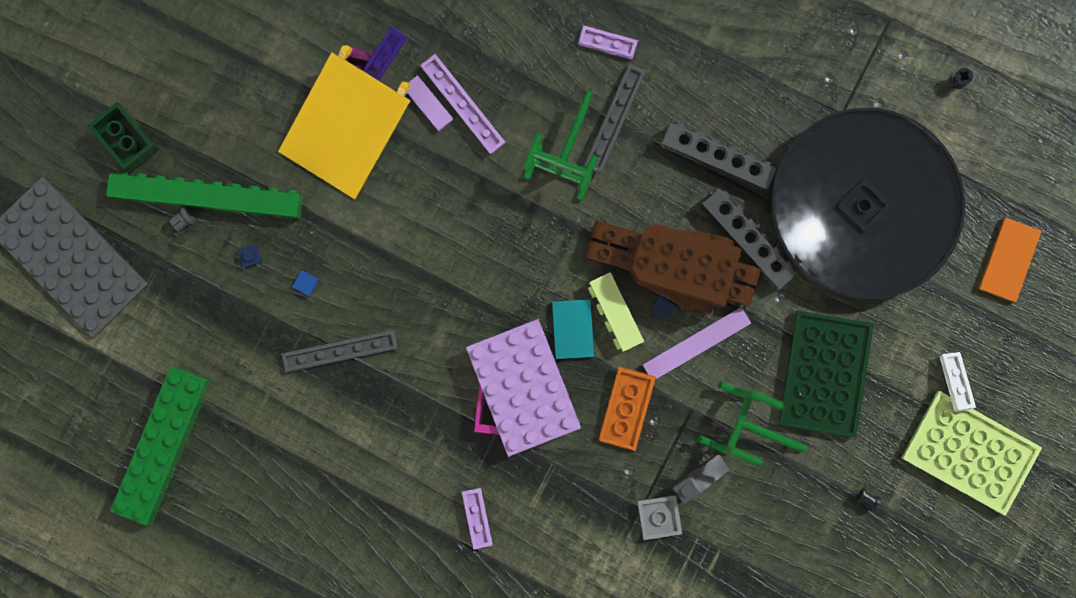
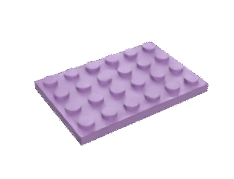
M539 319L466 347L508 457L581 428Z

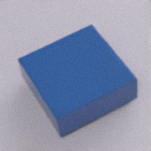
M301 271L292 287L311 296L319 279Z

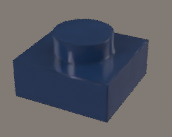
M257 244L238 249L243 268L263 262Z

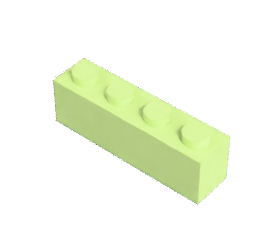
M611 272L589 282L590 287H588V291L591 297H596L599 303L596 307L600 315L604 314L607 320L604 323L608 332H613L615 336L613 342L617 350L621 349L624 352L644 342Z

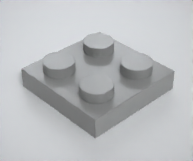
M676 495L637 501L643 540L682 534Z

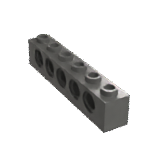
M675 122V124L670 123L660 146L762 192L768 190L776 168L772 167V163L764 160L760 162L749 153L742 154L737 152L738 149L733 146H723L719 140L715 138L707 139L703 137L701 132L696 130L691 132L678 122ZM679 137H686L689 143L682 145L679 142ZM703 144L706 147V151L703 153L699 152L696 145ZM714 152H721L723 160L715 159ZM733 159L740 161V168L733 167L731 163ZM749 168H757L758 175H751Z
M718 189L700 207L726 236L734 241L736 247L741 248V252L754 267L761 269L760 273L776 291L780 290L797 275L794 271L796 270L795 267L781 257L783 254L778 248H773L768 243L770 241L764 233L760 234L757 231V225L750 218L747 220L743 215L744 211L742 208L730 201V195L725 190L721 191ZM720 206H726L728 208L727 215H723L720 213ZM733 220L740 221V229H735L732 226ZM746 234H751L754 237L753 243L746 242ZM759 248L766 250L767 256L765 258L758 255ZM772 262L779 264L780 269L778 272H774L771 269Z

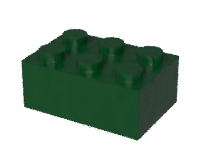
M116 102L88 125L89 129L121 168L129 173H132L160 150L125 106L119 102Z

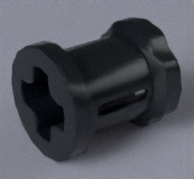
M968 68L959 69L950 78L952 86L957 89L965 87L972 81L973 73Z
M863 487L857 494L855 502L863 504L871 512H874L881 502V497L872 495Z

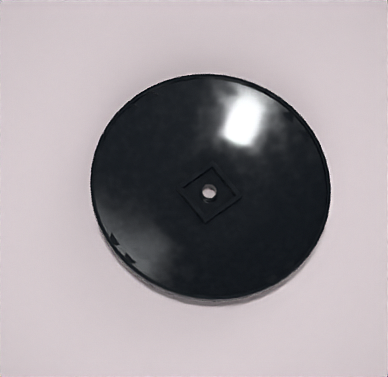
M866 107L843 110L826 116L808 127L796 138L778 166L773 182L771 208L778 239L785 253L800 272L820 287L832 293L854 299L873 300L894 297L909 292L925 283L941 269L954 251L963 228L965 195L957 165L947 148L936 135L908 116L891 110ZM860 201H866L868 203L869 207L867 211H863L860 209Z

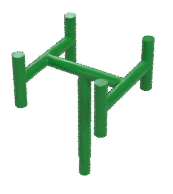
M586 90L559 158L542 152L543 146L540 143L543 135L535 134L522 166L525 169L523 178L530 180L534 168H540L578 183L576 199L583 201L594 174L593 170L598 157L591 155L586 169L567 160L588 110L593 92Z
M723 381L718 383L719 389L744 398L727 445L701 435L697 439L698 443L757 466L762 464L761 458L735 448L741 429L801 452L807 450V446L745 421L752 400L779 410L783 408V402L754 390L741 389Z

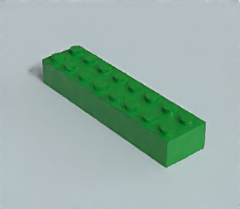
M170 366L113 503L111 512L146 526L153 524L212 380L178 366Z

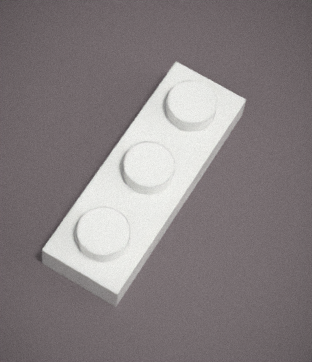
M960 352L942 354L939 358L954 411L974 409L976 406Z

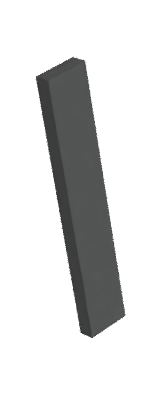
M628 64L583 167L586 168L590 156L594 155L598 157L593 171L599 174L602 173L646 71Z
M395 330L287 352L281 355L285 373L398 349Z

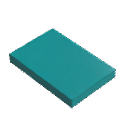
M591 299L552 302L556 359L594 357Z

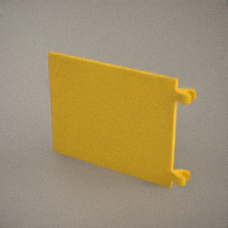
M344 45L339 55L331 52L278 152L353 199H356L411 101L404 97L409 91L411 84L402 82L398 91H394L346 61L352 52V48Z

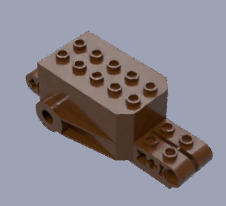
M595 221L590 238L607 245L589 241L585 259L629 272L637 285L659 296L662 295L682 308L713 316L715 307L721 308L725 306L726 301L751 307L755 289L739 285L737 282L756 287L761 269L738 262L741 248L734 247V241L718 235L677 230L660 224L650 226L643 230L641 234ZM610 245H611V246L613 245V246H616V247H620V248H622V249H626L627 251H624V250H621V249H617V248H614V247H610Z

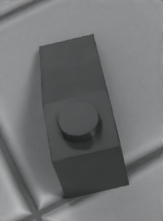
M717 454L671 487L681 502L686 504L727 473L729 468L721 456Z

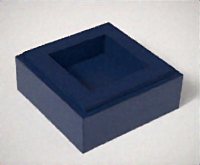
M661 295L650 310L664 322L677 307Z

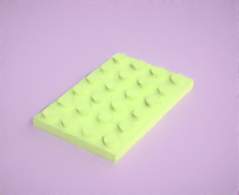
M937 391L901 458L1006 516L1042 447L973 409L955 412L951 397L941 391Z

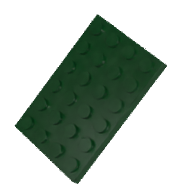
M796 311L779 425L856 438L874 323Z

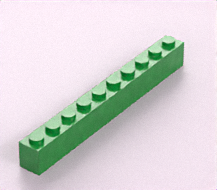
M116 171V174L109 173L106 196L112 199L300 219L303 197L295 190H286V193L279 192V189L267 188L266 191L260 190L258 186H249L247 189L241 188L239 184L222 186V183L211 181V184H203L204 181L192 179V182H184L185 179L173 177V180H166L165 176L154 175V178H147L146 174L135 173V176H128L127 172Z

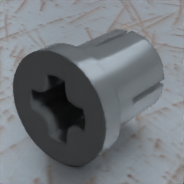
M182 207L179 213L169 219L171 225H175L174 229L177 231L196 222L193 214L186 207Z

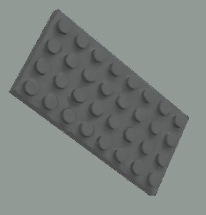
M41 177L0 217V244L91 338H95L149 286L137 271L45 177Z

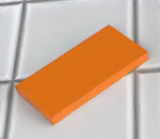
M1003 218L978 289L1015 303L1042 231L1009 218Z
M618 367L598 441L636 451L656 376Z

